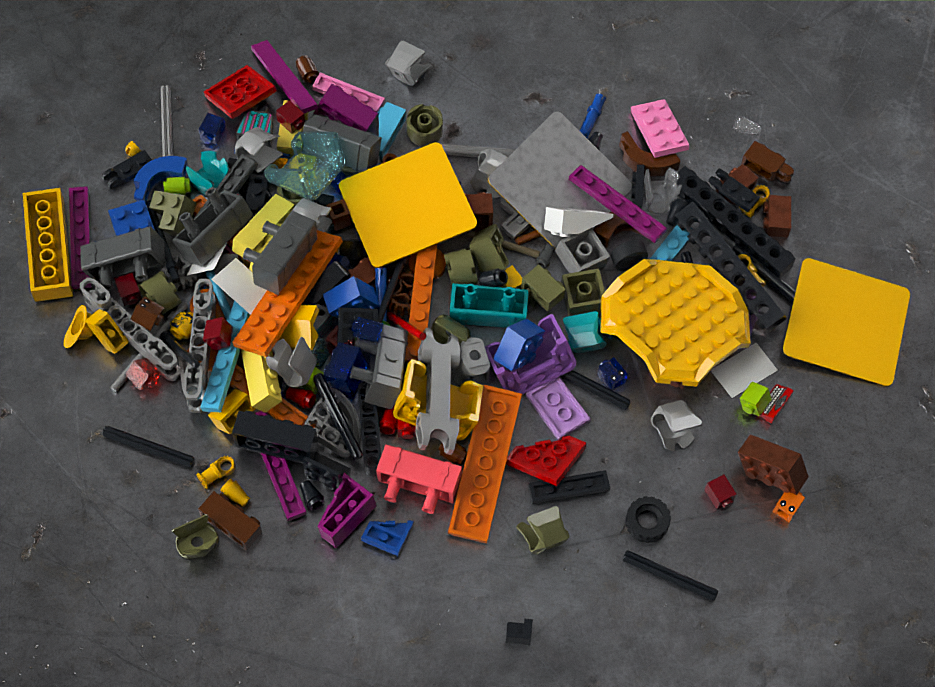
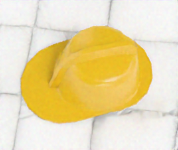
M81 305L77 309L74 319L64 338L65 348H70L77 340L88 339L94 334L85 322L92 315L87 312L85 305Z

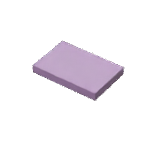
M560 377L526 393V398L557 440H561L562 437L568 436L591 421V418Z

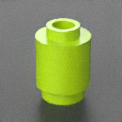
M185 176L167 178V182H163L164 192L180 195L191 193L190 179L185 178Z

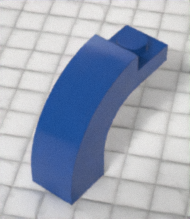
M164 156L145 164L134 178L136 188L134 199L137 202L145 200L146 203L151 190L158 183L167 181V178L186 177L187 158Z

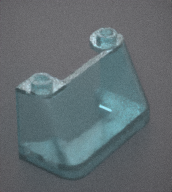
M298 132L291 141L294 155L281 169L276 164H270L264 170L268 182L307 200H316L344 167L345 158L337 132Z

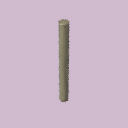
M470 230L467 237L473 239L476 232ZM505 240L501 245L502 248L535 258L540 256V251Z

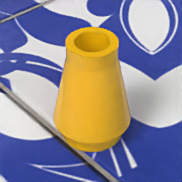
M229 479L220 490L228 499L242 507L251 499L236 480Z

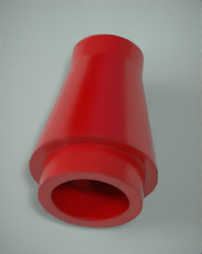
M289 387L286 392V398L306 409L313 407L316 401V394L312 390Z
M394 407L392 409H385L378 424L383 434L391 435L398 429L397 419L393 415Z

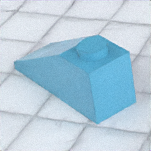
M386 102L377 114L379 118V137L382 138L379 152V160L381 161L388 153L406 121V109Z

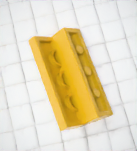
M301 305L279 340L284 339L291 349L294 350L299 338L303 337L310 350H313L319 336L313 326L319 313L317 305Z

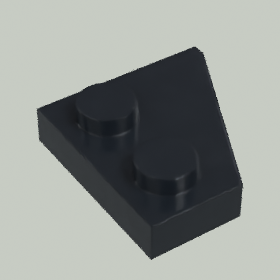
M338 307L337 345H342L377 329L378 309Z

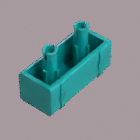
M452 283L450 317L462 325L507 328L526 319L529 290Z

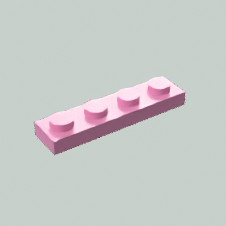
M319 73L312 85V90L321 94H325L331 84L339 86L344 92L355 96L361 103L372 107L377 113L385 102L384 97L323 73Z

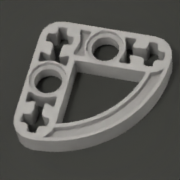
M330 388L339 407L347 416L350 429L359 443L361 425L355 407L344 394L337 389ZM321 397L304 425L311 426L315 424L314 429L317 431L319 443L342 457H350L349 450L343 449L346 444L340 432L326 423L331 415ZM319 408L325 409L326 412H327V415H326V416H321V415H319L318 412H317V409H319ZM331 433L334 436V440H327L325 434Z

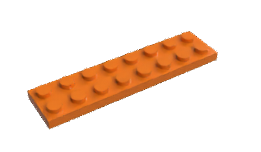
M317 230L316 242L288 280V284L278 295L268 290L266 291L233 340L234 347L264 357L269 355L343 241L340 236Z
M484 385L479 419L473 428L448 530L449 535L487 544L521 401V393Z

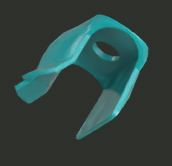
M215 151L201 152L203 167L197 172L188 166L186 167L191 186L203 195H205L209 188H217L229 172L226 159L223 157L219 161Z
M597 311L563 318L569 338L568 344L572 353L591 352L603 349L607 345V342L603 339V333H601V318H598Z

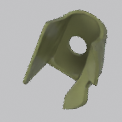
M445 314L438 316L431 327L434 339L440 344H446L448 337H450L446 330L458 337L459 345L462 341L466 342L471 337L470 330Z
M557 506L528 516L527 521L530 525L520 522L516 526L529 544L530 552L535 555L563 544L570 537L568 531L564 528Z
M208 514L172 529V532L177 536V551L183 558L205 557L218 545V534L214 527L207 523ZM200 537L204 542L203 545L194 547L192 540Z

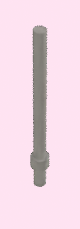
M183 301L175 311H172L167 316V321L156 332L154 337L159 338L163 331H168L173 318L179 312H184L189 305ZM139 353L110 388L117 392L145 357Z

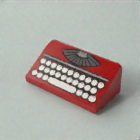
M776 384L770 392L772 400L760 417L772 424L791 398L794 390Z

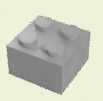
M592 228L560 240L555 250L569 273L601 269L606 266L610 255Z

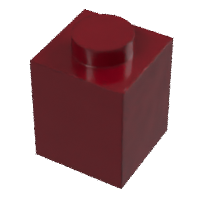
M290 100L276 110L277 121L291 134L304 126V113Z
M133 273L114 279L124 306L134 305L142 300Z
M223 317L207 320L203 341L212 350L230 347L233 327Z
M725 474L708 482L705 487V491L716 509L721 507L727 508L734 503L737 493Z

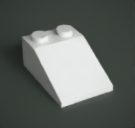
M546 207L544 230L551 231L552 235L571 237V234H580L613 218V214L595 210Z

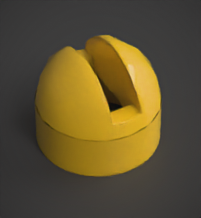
M131 141L127 144L125 151L126 154L132 157L141 152V149Z

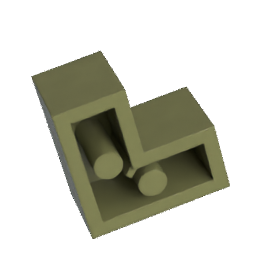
M154 191L149 208L162 216L159 229L171 236H177L185 228L179 217L185 212L193 216L197 203L185 195Z
M496 224L477 231L469 245L471 255L476 257L478 268L481 272L497 268L506 270L509 264L501 247L504 238Z
M539 264L522 278L521 289L529 290L528 303L533 308L540 304L548 312L564 299V285L560 281H556L551 276V273L546 268L543 269Z

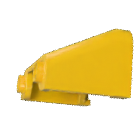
M411 359L408 363L401 392L396 400L393 411L396 419L416 426L418 413H426L427 375L425 373L427 368L421 361ZM466 381L460 387L450 384V418L459 419L457 440H464L478 423L483 385L474 381Z

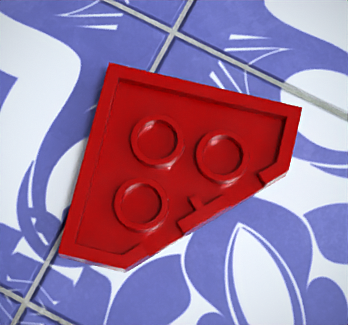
M569 435L562 437V440L551 442L549 439L535 442L533 446H515L507 456L506 465L557 486L586 449V442Z

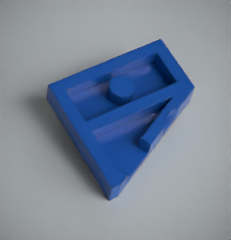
M407 520V523L370 521L361 537V541L398 556L413 527L414 521Z

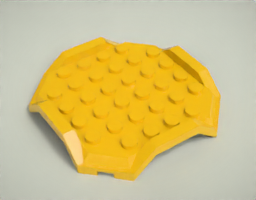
M643 259L617 277L601 297V333L618 336L645 361L656 383L670 384L671 381L682 382V385L697 387L716 365L739 348H749L751 343L749 311L739 290L708 265Z

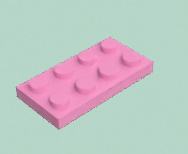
M665 99L631 107V113L654 158L689 150V143Z

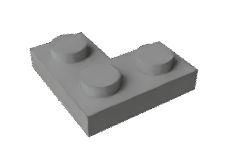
M504 199L500 202V206L511 217L501 224L500 229L515 240L531 225Z

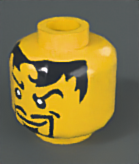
M182 311L170 322V332L174 337L179 340H186L191 337L193 313Z

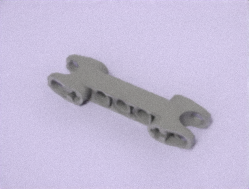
M88 277L80 283L87 306L94 313L99 309L108 312L129 343L150 362L153 369L169 381H175L181 376L174 352L143 326L130 320L131 315L111 297L106 288L95 279ZM87 284H94L95 290L87 292L84 289ZM115 316H121L118 319H114ZM128 328H134L131 331H126ZM141 340H147L145 343H139ZM173 367L176 369L174 375L170 376L165 373V370H171Z
M199 279L195 285L193 295L194 312L189 353L195 359L202 362L197 369L193 368L189 363L185 369L183 392L191 413L202 412L201 405L193 407L191 406V401H197L198 399L202 401L207 388L210 347L203 341L206 321L216 318L217 304L210 279ZM201 285H208V292L201 293L199 291Z
M425 328L426 338L421 340L418 349V361L427 363L426 413H418L415 434L420 450H425L430 438H437L443 443L444 452L451 455L455 449L459 433V419L450 418L451 368L457 369L459 366L460 345L458 337L452 333L448 337L446 344H440L434 339L432 330Z

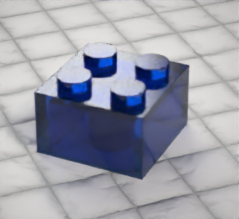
M339 342L332 351L329 364L324 368V377L330 388L337 389L347 398L354 399L361 380L350 378L353 366L367 370L368 365L359 347Z

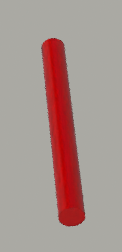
M387 312V319L420 340L426 338L424 332L392 312Z

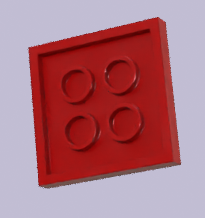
M246 65L203 93L205 98L231 119H234L262 100L270 97L277 90L275 85Z

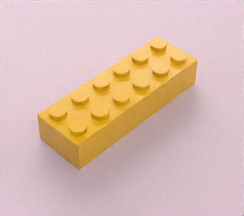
M55 188L22 193L30 289L34 301L72 297L73 288L71 285L65 204L61 189Z

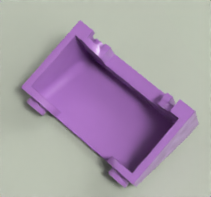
M553 314L544 317L538 323V326L545 330L544 340L535 352L536 358L531 364L529 363L522 368L510 371L494 360L500 342H494L485 346L487 356L503 389L523 395L575 368L576 359Z

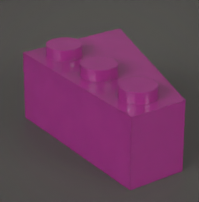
M331 84L319 102L318 109L313 114H322L330 120H338L347 126L366 132L378 113L372 107L361 103L355 96L344 92L341 87Z
M345 473L342 476L339 488L335 490L334 497L317 526L321 537L335 548L377 506L374 495Z

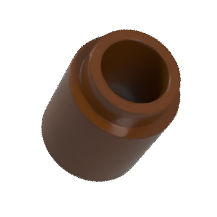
M307 55L301 56L296 60V68L303 81L314 82L319 75V71L313 60Z
M441 443L438 449L441 457L460 466L465 462L468 452L465 447L458 443L455 444V449L451 455L444 452L443 443Z

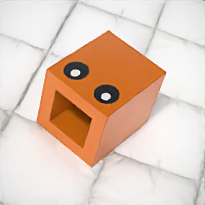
M800 491L797 495L784 492L773 512L790 523L805 497L802 496Z

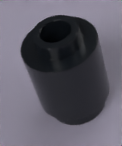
M499 268L484 271L479 277L480 286L503 287L508 281L507 273Z

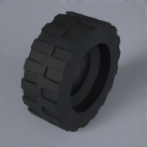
M643 496V498H638L635 502L633 501L626 515L628 532L632 534L633 538L645 543L657 542L658 539H662L666 535L671 521L670 510L667 508V505L662 500L652 496ZM643 511H652L657 515L658 523L655 527L647 529L640 525L638 517Z

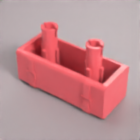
M386 444L376 472L378 482L388 484L386 494L384 495L386 501L395 503L400 488L425 495L426 499L422 511L434 514L438 500L454 504L462 477V466Z

